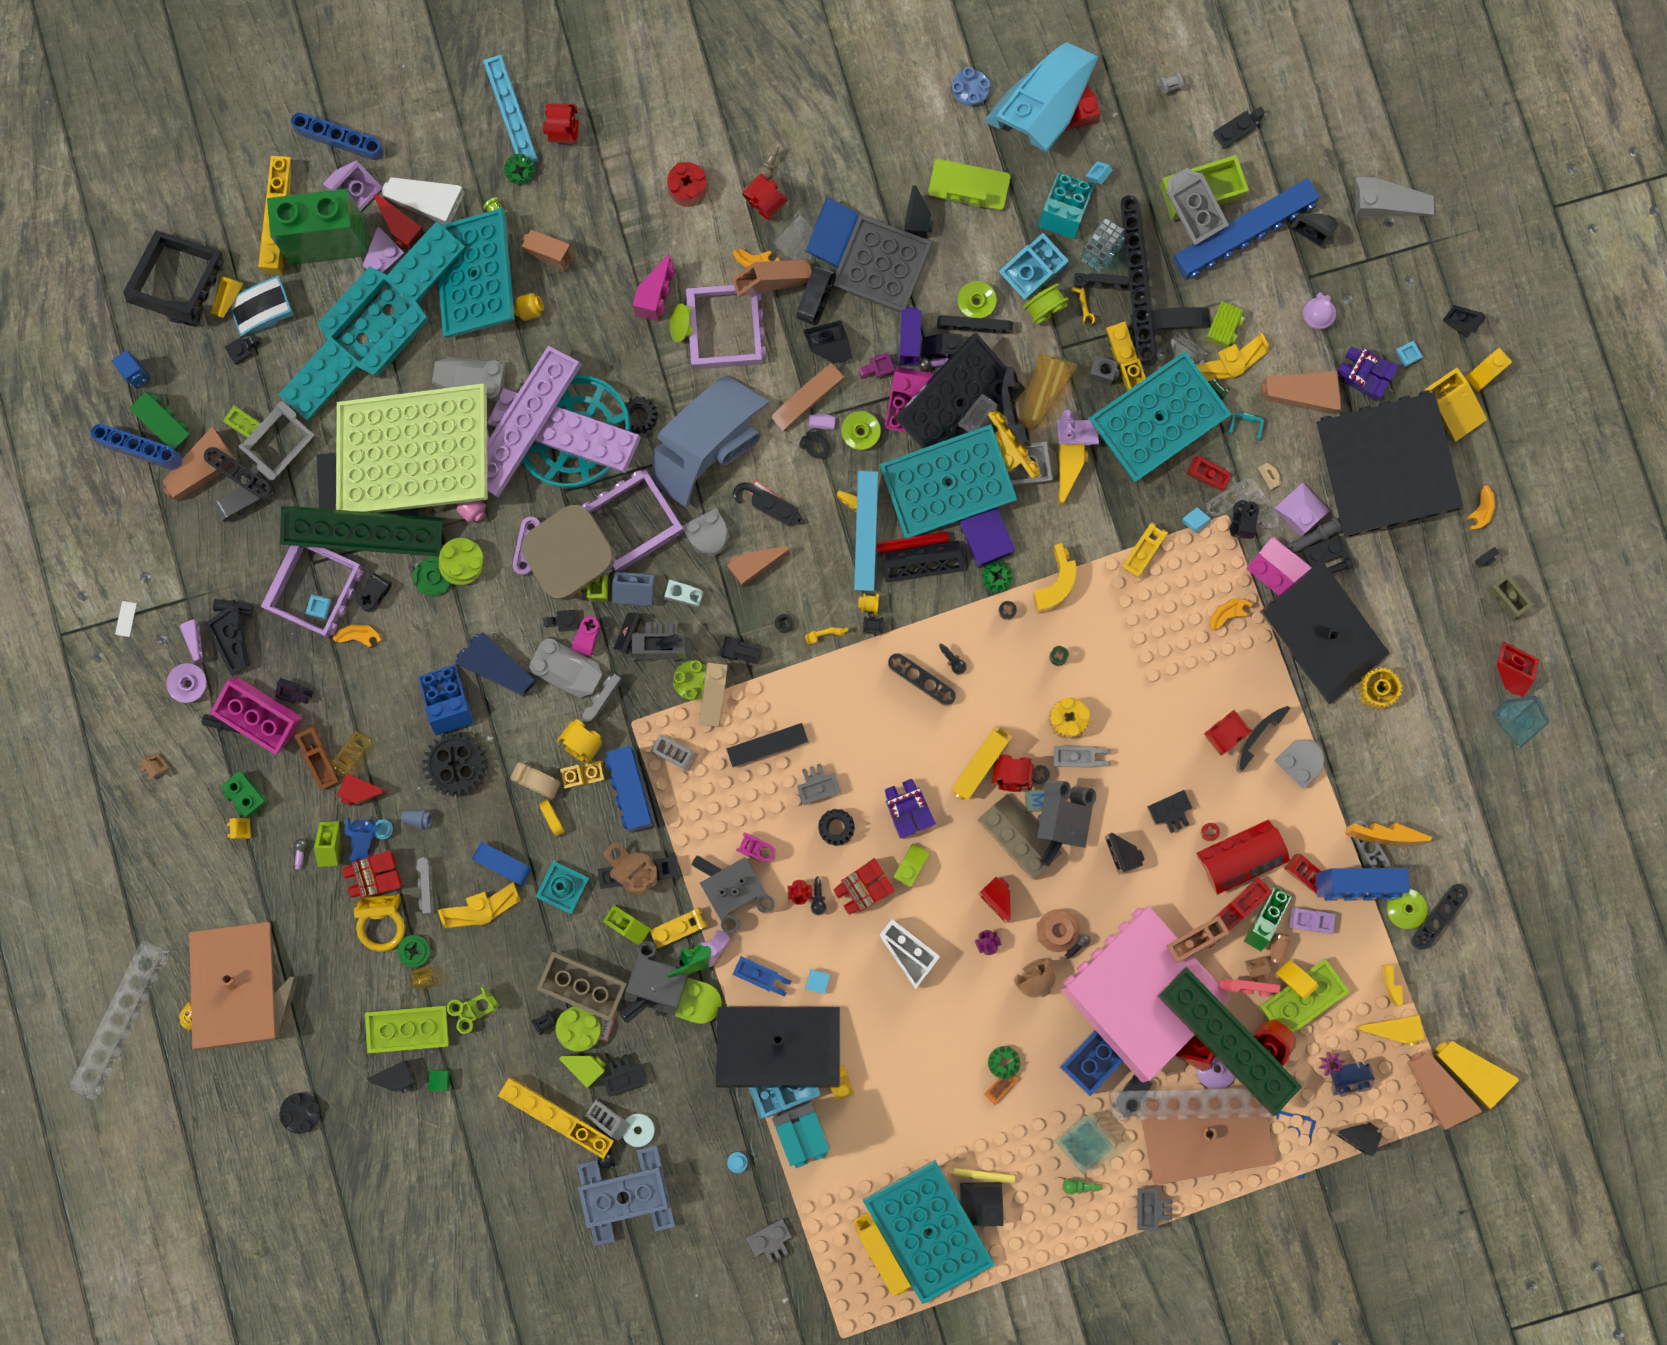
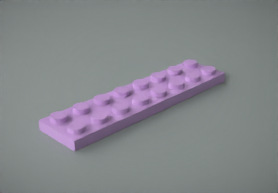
M550 346L546 348L487 442V492L496 497L500 496L582 366L579 361Z
M503 388L500 399L497 401L487 422L490 426L495 428L498 426L518 393ZM555 407L534 442L625 473L641 437L638 434Z

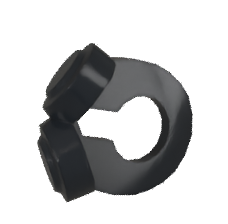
M818 429L807 431L806 436H802L799 443L801 449H805L811 457L816 459L826 458L831 451L828 439L820 434ZM810 439L823 443L824 451L816 453L814 445L810 443Z

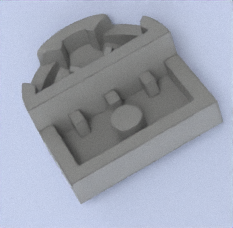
M717 508L682 525L693 549L698 554L717 555L726 548L728 538H730L726 524Z
M1298 739L1292 742L1274 761L1304 789L1321 772L1324 766V752L1315 741Z

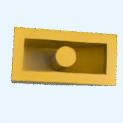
M1498 348L1471 371L1465 379L1478 393L1504 371L1512 361Z

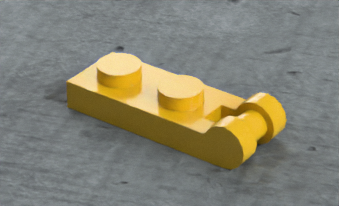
M1151 522L1121 568L1139 578L1168 532L1164 529L1161 531L1156 527V524ZM1151 533L1158 537L1156 541L1149 537Z
M701 907L651 929L650 933L657 949L708 927L707 921H704L701 915L703 913ZM694 918L697 923L694 926H692L690 922V919Z

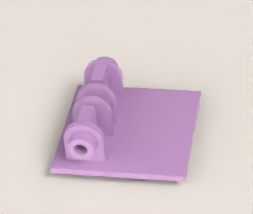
M1069 410L1062 413L1061 420H1057L1059 444H1099L1098 432L1089 420H1073V413Z

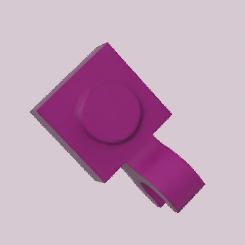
M887 352L870 358V365L861 367L858 371L861 379L873 373L876 378L895 372V369Z

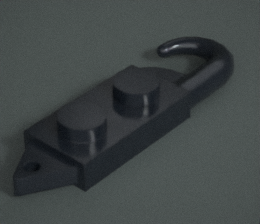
M739 483L733 490V498L739 504L742 501L739 499L738 493L740 490L745 489L753 493L751 502L755 509L788 527L790 525L805 524L798 512L799 508L751 483Z

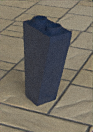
M483 632L480 635L476 634L470 641L471 645L467 649L463 648L456 656L457 659L455 661L461 667L522 697L537 683Z

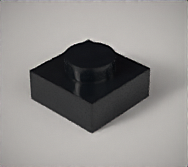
M1493 547L1474 562L1478 567L1483 564L1487 567L1496 561L1495 556L1499 554V551L1496 547Z

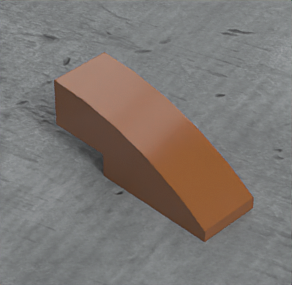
M314 724L296 732L294 736L319 789L322 790L339 782Z

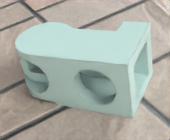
M669 580L664 600L699 607L704 591L690 585Z

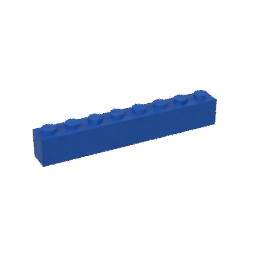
M1307 178L1230 222L1228 226L1198 244H1192L1174 255L1172 261L1184 280L1189 277L1193 279L1204 268L1210 269L1218 263V260L1222 258L1226 260L1231 257L1235 250L1247 248L1254 239L1261 240L1267 235L1268 231L1280 229L1284 222L1289 219L1290 221L1295 220L1299 213L1305 210L1307 212L1311 211L1317 206L1320 196Z

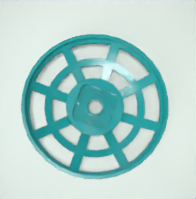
M583 375L575 376L570 385H594L597 387L594 397H571L567 388L562 396L563 400L559 401L556 405L559 408L565 406L566 410L593 419L592 417L598 407L607 417V421L603 423L615 427L616 424L625 420V430L630 432V417L625 402L609 384L600 379ZM604 391H607L616 399L622 409V413L613 417L609 409L600 402ZM573 403H589L590 406L585 413L575 411ZM540 443L531 445L522 459L525 467L537 479L559 488H577L599 480L612 469L606 467L590 478L589 470L598 465L597 463L591 462L587 464L586 459L560 450L559 452L562 454L555 463L545 451L552 447ZM539 452L542 459L551 467L545 476L541 475L533 467L528 458V453ZM568 458H578L580 467L567 468L563 467ZM558 472L568 474L581 473L582 481L559 483L552 479Z

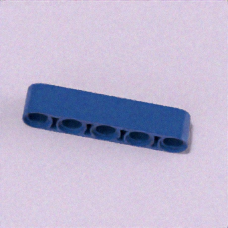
M301 112L295 113L291 118L292 126L301 136L371 160H379L384 154L381 143L375 137ZM305 121L304 126L298 127L300 122ZM318 128H323L322 132L316 133ZM336 134H342L339 139H333ZM354 140H360L357 145H351ZM372 146H378L375 151H369Z
M97 424L91 429V437L105 448L171 470L177 469L182 463V457L167 445L104 424Z

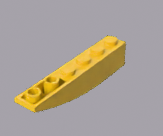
M271 156L258 265L264 275L283 276L285 256L270 237L267 198L290 195L291 157Z
M512 1077L508 1078L498 1095L500 1098L603 1159L614 1140Z

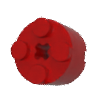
M546 104L545 114L547 118L546 122L543 123V133L547 134L548 141L550 143L574 144V140H577L579 133V120L575 118V114H578L577 106L575 104Z
M678 162L670 170L667 177V185L675 203L684 207H691L703 201L707 194V182L703 169L691 162Z
M762 173L742 191V195L752 208L755 207L759 211L758 214L766 220H769L788 201L781 192L778 193V186L771 179L768 181Z
M1234 709L1222 720L1215 723L1204 735L1221 756L1247 737L1252 730Z
M1000 755L993 765L992 787L999 785V790L1009 792H1021V788H1026V791L1032 790L1034 764L1031 763L1032 759L1027 757L1011 759L1012 756Z
M1275 1019L1261 1024L1253 1035L1282 1066L1286 1064L1295 1048L1296 1036L1286 1025Z

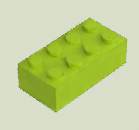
M1237 155L1190 169L1203 174L1219 206L1245 199L1249 192ZM1175 174L1162 178L1160 188L1172 221L1180 219L1167 195V179Z

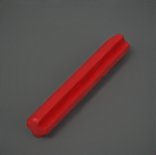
M947 531L878 542L876 543V554L949 542V535Z

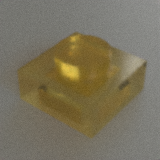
M431 966L411 971L414 990L434 985Z

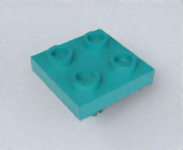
M553 861L535 897L569 914H573L590 878Z

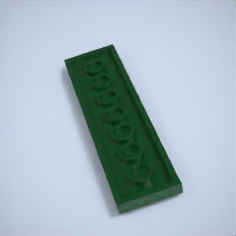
M281 506L280 545L439 557L442 543L443 518Z
M1187 967L1183 968L1158 994L1161 1001L1272 1116H1276L1302 1088L1294 1077Z

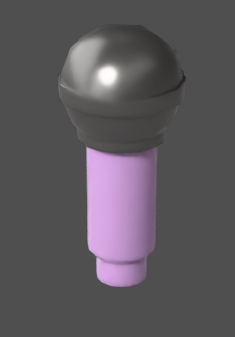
M923 358L919 361L918 366L921 371L927 372L932 367L943 366L948 361V358L932 360Z
M302 838L297 839L294 843L296 851L294 865L295 869L300 870L301 866H303L304 852L308 847V842Z

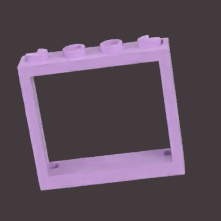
M734 285L686 289L687 306L691 307L690 325L693 328L692 334L689 336L692 370L762 364V358H766L765 346H761V339H764V327H760L759 320H763L762 308H758V301H762L761 293L751 295L755 354L699 358L695 297L733 295L737 293Z
M646 469L644 471H636L631 475V479L626 482L624 480L620 481L610 492L604 491L597 496V500L592 503L591 501L586 502L581 506L592 513L645 480L672 522L673 526L620 559H615L613 568L616 572L623 571L684 533L681 524Z
M290 546L261 607L329 639L337 630L338 625L336 623L339 617H343L345 614V605L348 599L350 600L355 593L354 586L356 582L362 579L363 567L325 548ZM304 548L353 569L324 629L276 608Z

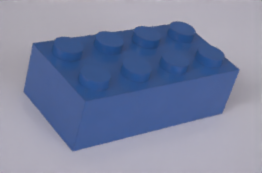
M626 746L608 751V757L605 758L607 769L612 771L613 777H610L612 788L618 792V796L615 799L618 808L623 811V815L620 816L623 828L633 833L654 827L633 748Z
M1330 868L1316 873L1317 898H1325V901H1337V899L1343 898L1344 901H1356V899L1362 898L1363 901H1375V899L1381 898L1382 901H1394V899L1403 898L1404 894L1410 893L1408 868Z
M1094 1029L1065 1059L1059 1068L1088 1096H1091L1123 1061Z

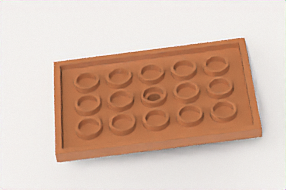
M263 922L189 932L192 1049L197 1051L276 1040L271 923Z
M1243 1085L1139 1103L1154 1185L1276 1164L1265 1107ZM1208 1130L1211 1131V1135L1209 1137L1206 1136V1132Z

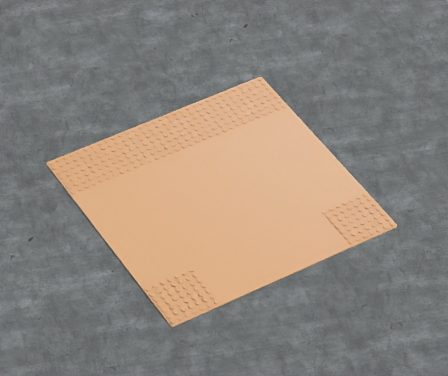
M1228 515L1212 519L1211 523L1198 533L1193 532L1190 528H1186L1166 535L1139 578L1121 568L1134 547L1076 566V578L1069 595L1061 604L1051 610L1037 613L1033 592L1053 585L1058 579L1059 573L724 689L719 727L699 725L702 698L642 717L631 723L694 909L701 907L703 912L701 915L704 921H707L708 927L701 930L705 941L712 940L715 936V931H723V929L721 928L719 916L700 885V882L710 876L692 866L696 856L704 858L722 870L746 857L766 894L771 896L775 902L774 910L768 914H763L757 909V899L729 914L739 920L740 927L736 933H727L730 943L714 964L727 1007H840V1066H845L855 1095L836 1102L831 1088H818L820 1096L765 1118L841 1338L850 1337L1142 1232L1143 1230H1137V1188H1158V1199H1172V1204H1164V1207H1172V1212H1164V1216L1170 1215L1172 1220H1158L1159 1226L1362 1153L1331 1133L1332 1128L1360 1122L1365 1124L1370 1122L1378 1127L1377 1132L1382 1134L1378 1145L1380 1147L1438 1126L1407 1063L1412 1060V1055L1420 1051L1423 1054L1430 1053L1434 1058L1424 1029L1425 1040H1420L1419 1045L1407 1047L1406 1043H1398L1356 1030L1355 1027L1418 1015L1376 902L1363 901V898L1356 899V901H1344V898L1337 899V901H1325V898H1317V894L1284 869L1289 862L1217 895L1208 881L1204 867L1197 858V852L1269 819L1274 828L1277 827L1286 844L1290 860L1295 854H1302L1320 871L1330 868H1362L1351 837L1345 835L1347 826L1324 766L1321 772L1303 789L1274 761L1292 742L1298 739H1310L1313 741L1314 739L1272 628L1260 613L1264 607L1251 573L1246 569L1248 565L1239 541L1230 534L1231 520ZM1231 599H1244L1253 604L1251 608L1243 606V611L1248 613L1246 618H1229L1219 629H1209L1211 616L1219 606ZM1004 601L1013 602L1017 608L1015 616L1010 620H1005L999 615V607ZM1007 605L1004 606L1003 613L1011 615L1012 607L1008 606L1007 608ZM940 643L947 646L954 656L959 655V659L966 662L967 670L961 675L953 673L951 666L947 664L949 660L940 650ZM1056 646L1065 647L1069 653L1067 661L1062 666L1053 665L1049 659L1052 649ZM1056 652L1054 657L1061 660L1063 654ZM895 653L902 654L955 691V701L949 706H944L894 673L888 666L890 656ZM900 658L892 660L894 663L893 667L900 666L903 668L901 671L903 674L910 665L906 663V666H903ZM910 669L908 677L910 679H917L919 671L917 669ZM927 680L924 687L932 691L935 689L936 684L933 680ZM939 685L938 691L934 695L938 696V693L943 695V701L951 700V693H943L940 691L943 687ZM1066 697H1073L1074 700L1077 698L1078 701L1081 700V703H1085L1084 706H1087L1090 712V721L1088 722L1087 729L1079 737H1072L1071 739L1069 737L1067 739L1065 737L1062 739L1060 736L1057 737V733L1054 734V730H1051L1052 726H1049L1051 722H1048L1050 719L1049 712L1053 705ZM1286 706L1291 708L1277 726L1271 722L1267 725L1248 750L1255 756L1241 773L1236 771L1237 761L1247 737L1220 756L1204 735L1215 723L1222 720L1234 709L1250 729L1253 730L1274 711ZM1071 714L1064 715V717H1066V722H1074L1073 716ZM799 723L803 724L808 743L734 768L732 767L726 748ZM996 725L1013 736L1000 755L1012 756L1011 759H1020V757L1031 758L1034 768L1038 765L1048 768L1050 772L1048 780L1066 781L1071 785V789L1074 786L1093 788L1096 792L1086 848L1062 844L1059 849L1062 854L1033 880L1029 878L978 822V819L1006 794L1026 813V788H1021V792H1009L999 790V785L992 787V766L969 800L959 799L954 795L955 791L952 790L958 778ZM660 734L698 754L689 771L651 752ZM665 741L660 750L661 753H663L668 742ZM672 745L667 756H670L675 746ZM1054 746L1110 749V754L1108 755L1095 754V761H1109L1110 766H1095L1094 768L1054 767ZM680 749L679 752L677 753V755H676V757H675L674 760H677V759H678V757H679V755H680V753H681V751H682L681 749ZM821 763L825 776L835 773L841 793L803 805L797 788L798 785L806 783L802 769L806 768L808 776L812 775L810 767L814 766L815 772L819 773L817 764ZM1044 770L1035 771L1037 779H1045ZM913 779L917 788L920 787L936 825L918 831L912 814H910L917 832L899 839L886 804L885 789L895 786L898 795L904 794L906 792L902 782ZM1033 781L1032 790H1043L1045 783L1038 784ZM1185 790L1193 807L1184 812L1189 826L1185 827L1182 820H1180L1182 829L1177 830L1173 823L1172 826L1175 832L1170 833L1165 821L1155 825L1147 806ZM842 809L853 818L855 825L854 834L850 841L844 843V845L834 846L828 844L820 836L818 829L819 820L828 810ZM1041 812L1026 813L1039 827L1040 823L1037 818L1041 815ZM836 819L830 822L829 831L833 835H840L844 831L845 826L842 821ZM1215 823L1219 827L1220 835L1216 840L1206 841L1202 838L1201 829L1205 824ZM1208 826L1205 834H1209V837L1212 838L1216 831L1211 826ZM743 833H748L773 846L776 851L774 861L764 863L737 852L736 849L740 847L744 838ZM1109 833H1114L1135 845L1138 850L1141 849L1145 859L1142 862L1143 866L1118 875L1105 836ZM913 843L930 854L913 885L909 888L893 879V876ZM765 848L761 852L762 858L765 859L769 858L772 854L770 848ZM875 858L884 875L868 884V886L886 875L895 892L862 912L857 911L848 915L843 906L852 901L848 894L838 899L833 890L841 883L842 879ZM1305 867V869L1302 871V876L1308 869L1307 867ZM1312 872L1307 880L1309 881L1315 873ZM816 876H819L822 883V896L825 897L824 902L827 906L826 912L820 916L813 914L810 908L813 902L811 899H807V902L803 905L794 904L792 900H788L787 886H792V883L796 880H804L807 885H811L812 897H815L814 881ZM995 877L998 879L1002 877L1010 885L1008 889L1010 890L1011 919L1007 923L978 895ZM1259 877L1271 891L1276 886L1292 896L1275 930L1277 933L1290 935L1289 940L1291 942L1283 963L1270 961L1271 941L1261 952L1244 942L1252 923L1266 899L1229 931L1230 933L1226 938L1217 942L1210 949L1206 948L1193 956L1219 985L1223 979L1254 982L1246 969L1245 961L1265 956L1270 965L1271 973H1268L1267 980L1264 979L1263 975L1257 976V982L1280 985V991L1287 984L1280 980L1275 973L1289 960L1294 962L1304 972H1307L1320 961L1326 959L1350 991L1293 1033L1296 1036L1295 1048L1283 1066L1302 1088L1281 1111L1308 1116L1312 1120H1316L1311 1143L1309 1138L1311 1121L1303 1120L1299 1115L1291 1117L1282 1114L1279 1115V1120H1277L1276 1116H1272L1265 1108L1276 1164L1154 1185L1139 1104L1128 1118H1125L1111 1107L1112 1102L1134 1075L1130 1068L1122 1062L1091 1096H1088L1059 1068L1065 1059L1094 1030L1060 989L1064 986L1063 981L1070 975L1074 976L1078 972V966L1084 961L1088 962L1092 958L1090 955L1097 948L1100 947L1102 949L1106 945L1104 941L1110 935H1116L1119 932L1118 927L1126 920L1129 922L1133 918L1131 914L1139 907L1143 909L1149 906L1173 934L1180 938L1210 921ZM763 899L760 902L761 909H769L771 901ZM1292 908L1336 914L1333 934L1289 928ZM1061 909L1070 912L1079 923L1080 934L1085 933L1091 939L1089 946L1081 948L1070 959L1065 957L1067 951L1053 952L1045 948L1041 942H1037L1036 923L1040 921L1044 914L1051 910ZM728 919L725 922L727 930H733L736 926V922L733 919ZM891 919L940 956L916 989H914L879 937ZM984 930H991L993 933L997 932L1002 945L998 946V951L993 955H985L984 952L979 953L975 940L979 939V933ZM740 957L751 960L791 980V984L786 985L780 980L775 979L772 985L775 988L784 990L786 996L784 997L771 990L769 992L732 975ZM1038 959H1043L1045 962L1048 959L1056 976L1051 993L1045 997H1028L1024 995L1014 983L1015 976L1017 974L1021 976L1024 973L1023 968ZM1381 965H1394V985H1402L1403 1006H1394L1384 986ZM811 969L830 974L825 994L805 989ZM1242 989L1238 992L1225 991L1230 999L1224 1006L1252 1035L1255 1034L1261 1024L1269 1021L1259 1006L1271 997L1260 996L1259 991H1254V994L1241 993ZM1008 1046L1014 1049L1020 1057L1021 1065L1016 1074L1019 1080L994 1105L984 1095L999 1079L989 1070L988 1058L997 1047ZM1326 1052H1330L1332 1057L1335 1053H1339L1338 1059L1345 1060L1344 1063H1341V1068L1352 1063L1362 1062L1363 1065L1370 1063L1375 1077L1373 1087L1365 1092H1359V1090L1352 1091L1350 1095L1343 1097L1339 1095L1333 1096L1331 1090L1333 1081L1330 1075L1332 1072L1328 1076L1324 1075L1325 1070L1318 1068L1322 1065V1061L1319 1058H1326ZM1000 1054L1001 1062H999V1064H997L996 1067L1004 1066V1068H1006L1007 1070L1008 1063H1010V1061H1012L1013 1059H1005L1002 1056V1054ZM1175 1054L1150 1080L1153 1085L1141 1102L1215 1089L1204 1086L1197 1077L1196 1068L1179 1059ZM1328 1061L1329 1069L1335 1068L1336 1065L1333 1064V1061ZM1215 1065L1214 1071L1216 1073H1219L1221 1067L1219 1065ZM1235 1077L1233 1082L1227 1087L1243 1084ZM813 1101L830 1144V1151L822 1159L815 1160L813 1157L809 1159L808 1164L796 1168L795 1165L790 1167L772 1118ZM1288 1126L1297 1127V1128L1300 1130L1301 1135L1298 1136V1131H1297V1129H1295V1128H1289V1129H1288L1287 1127H1288ZM1210 1130L1206 1132L1207 1137L1211 1135ZM933 1160L937 1161L960 1203V1183H989L997 1181L954 1177V1168L1015 1175L1014 1183L1001 1182L1003 1226H974L994 1261V1266L924 1304L921 1303L912 1286L901 1295H895L894 1297L891 1295L852 1223L853 1220L869 1212L863 1202V1198ZM1073 1178L1076 1181L1082 1180V1184L1094 1183L1100 1185L1102 1190L1096 1192L1082 1191L1081 1194L1076 1192L1073 1195H1068L1063 1191L1062 1185L1066 1179Z

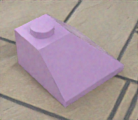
M358 161L335 170L323 183L328 191L347 189L360 211L382 189L381 185Z
M1303 482L1274 508L1300 537L1307 533L1330 511Z

